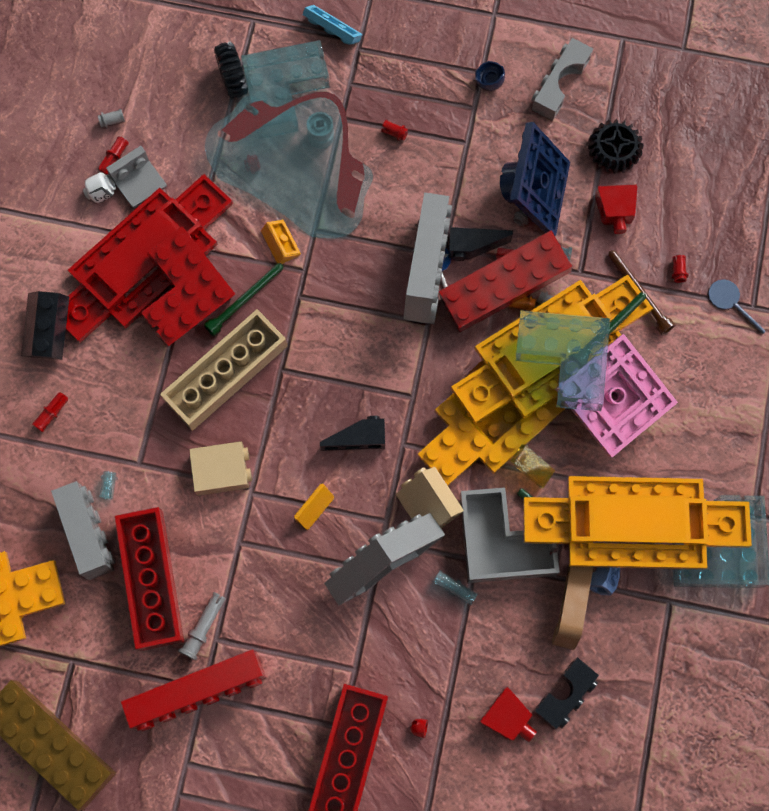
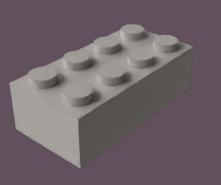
M77 481L52 490L51 492L79 575L91 580L114 571L112 564H115V559L112 552L106 548L105 544L108 543V539L104 530L101 531L98 523H101L98 511H94L91 503L94 502L91 491H87L86 486H82Z

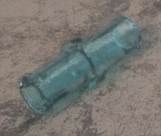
M439 570L433 580V583L447 590L450 596L453 597L455 595L470 606L478 593L462 585V581L459 579L457 581L441 570Z

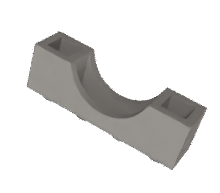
M574 38L571 39L569 44H564L560 52V59H555L551 66V74L545 75L541 83L543 87L540 91L536 90L531 101L534 102L532 111L551 121L555 119L565 98V95L559 88V80L569 74H582L591 59L592 47Z

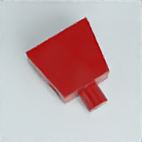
M637 184L597 187L595 200L602 223L604 225H613L615 234L625 233L626 224L632 223L635 217Z
M508 687L504 688L479 721L483 726L510 741H513L519 734L529 743L537 733L535 729L527 724L532 717V713Z

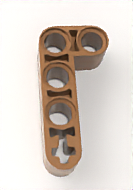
M568 565L560 615L554 630L552 645L575 650L584 626L593 567H569Z

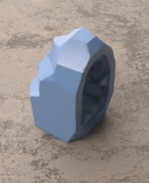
M597 567L595 572L592 573L590 590L600 595L611 596L618 586L620 568Z

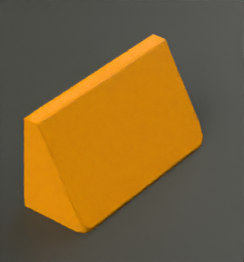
M283 219L266 222L261 229V233L277 263L283 264L301 255Z
M320 484L294 515L295 521L306 530L310 529L334 499V495L324 484Z

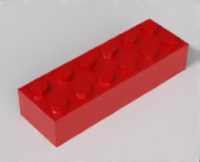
M551 230L440 290L439 296L458 331L462 332L571 273L572 265Z
M156 507L116 515L115 522L135 649L144 651L185 642L163 511Z
M252 649L123 700L121 704L129 728L143 732L154 728V723L157 721L166 723L176 719L177 713L189 714L198 710L197 706L200 704L208 706L219 702L220 696L226 695L231 697L241 693L240 688L245 686L250 687V689L263 684L262 680L266 676L257 652Z
M347 684L343 685L309 811H358L388 696Z

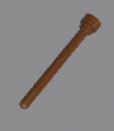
M615 250L609 251L610 259L622 275H629L638 289L646 294L647 301L653 307L650 313L656 319L657 329L661 335L672 330L676 326L672 319L663 316Z

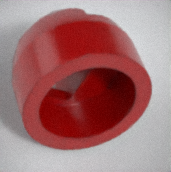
M422 718L413 720L410 727L413 735L425 738L428 720Z

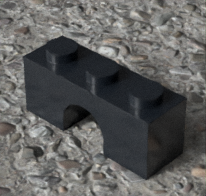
M578 657L575 658L561 675L569 684V696L565 700H558L548 693L536 706L533 713L555 730L558 727L562 729L570 720L568 714L572 709L578 710L584 702L582 699L583 695L587 691L591 693L597 686L598 682L596 679L599 675Z

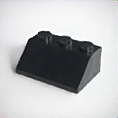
M42 291L28 293L21 351L22 357L63 360L69 296Z

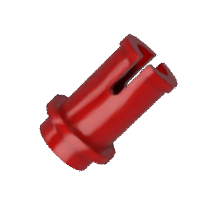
M388 120L384 121L382 125L384 128L381 129L382 133L396 137L398 141H404L409 131L405 125L399 126Z
M673 256L672 279H674L675 283H684L689 276L686 272V256Z

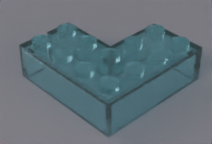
M320 40L241 56L251 104L263 101L271 107H279L293 101L292 95L330 87L329 74ZM252 106L253 114L258 115L259 111ZM294 106L257 129L259 139L299 131Z
M520 311L516 361L560 365L556 407L576 409L578 399H583L581 410H602L610 318Z
M740 495L718 496L714 501L749 502L752 546L750 548L706 547L707 569H673L674 587L764 588L769 586L765 496H743L742 498H740ZM672 543V545H684V543Z

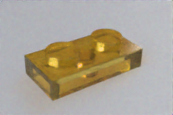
M524 444L519 447L510 461L540 488L546 486L555 472L549 464Z

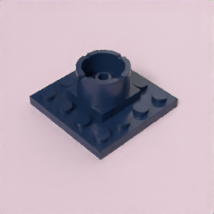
M527 122L525 125L521 149L518 153V161L507 162L502 167L500 189L503 198L508 203L515 204L544 233L552 230L554 236H556L570 161L534 122Z

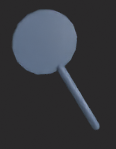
M723 279L711 285L708 295L709 300L714 306L724 310L735 307L762 334L765 333V330L737 304L740 292L733 282Z

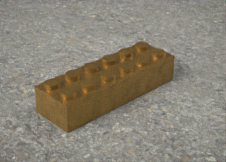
M10 680L0 691V737L78 811L84 810L114 777L116 772L19 681Z

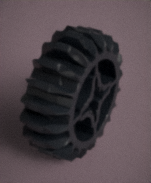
M224 42L215 46V57L228 96L230 98L242 97V95L247 94L248 87L234 44L232 42Z
M608 119L605 124L601 122L598 128H594L592 135L589 137L588 149L590 150L589 156L593 157V163L599 162L598 168L604 166L606 167V172L609 169H613L615 174L618 169L623 173L626 168L630 170L633 164L636 165L639 158L642 156L644 145L641 143L642 136H637L639 133L638 129L632 130L633 124L627 126L625 125V120L619 123L616 119L612 123ZM612 135L611 138H605V140H601L606 136ZM626 152H631L627 156L619 158V155L626 154Z

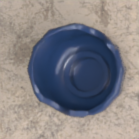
M493 61L481 64L475 70L476 83L485 91L499 89L505 81L504 67Z

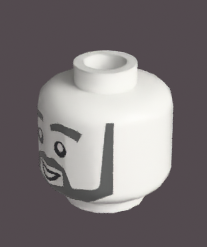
M100 172L85 180L83 192L88 200L92 199L95 203H101L114 195L116 186L110 175Z

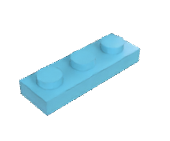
M317 6L305 7L302 15L307 17L310 23L322 26L324 31L329 34L337 35L343 43L352 45L361 40L363 34Z

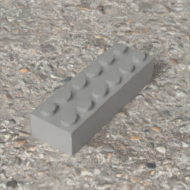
M424 192L403 320L429 323L430 315L435 316L448 236L446 234H448L452 205H448L449 196Z

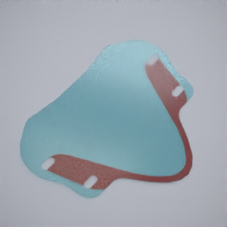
M314 92L279 107H272L255 96H245L228 116L215 123L208 132L205 140V152L207 160L217 177L225 183L250 193L276 209L309 236L335 239L347 236L359 225L363 217L364 198L371 186L373 173L368 166L353 158L349 152L346 111L341 100L335 94ZM246 106H253L259 113L253 115L246 110ZM222 130L230 135V140L226 141L219 137L218 131ZM358 171L364 175L365 179L363 181L356 179L352 176V172ZM347 208L351 210L355 216L349 218L342 213V209Z

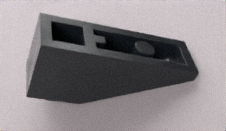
M450 227L449 258L455 261L469 260L511 243L513 230Z
M368 416L367 419H362L320 442V450L385 449L384 418Z

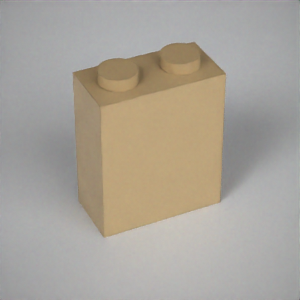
M242 441L190 449L194 492L197 496L249 488V482L252 481L251 469H247L246 461L250 460L248 447L244 448Z
M424 467L414 473L415 478L405 481L401 485L402 489L396 493L411 519L418 514L424 516L431 513L441 529L464 511L436 467L427 470Z

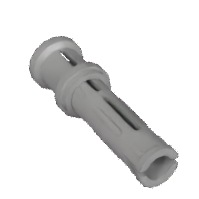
M213 592L194 630L191 629L188 632L189 637L183 648H180L178 652L195 661L197 660L196 655L202 644L206 643L207 637L205 636L226 600L225 597H220L219 594Z

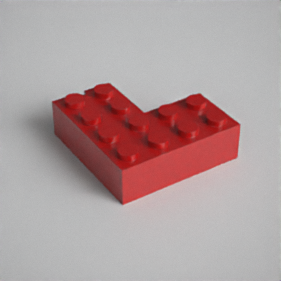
M183 226L147 253L173 288L140 314L152 329L158 326L159 329L155 333L166 347L174 343L235 295V292Z

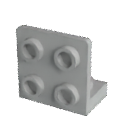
M139 146L106 167L112 180L132 208L142 204L158 188L162 190L167 188V184L149 161L146 151L142 146Z

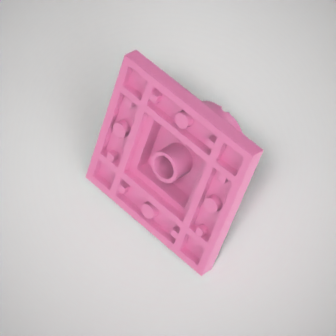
M624 334L620 335L593 357L583 368L576 371L555 389L609 458L615 456L678 403Z

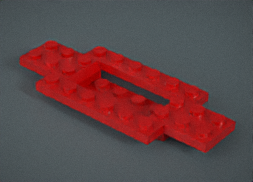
M205 174L176 199L169 197L161 188H158L67 270L81 285L68 295L69 305L66 330L81 343L111 315L126 329L141 315L142 311L157 301L172 287L161 271L157 269L125 298L124 294L156 266L147 255L148 251L183 226L202 252L207 255L218 244L205 229L233 205V200Z

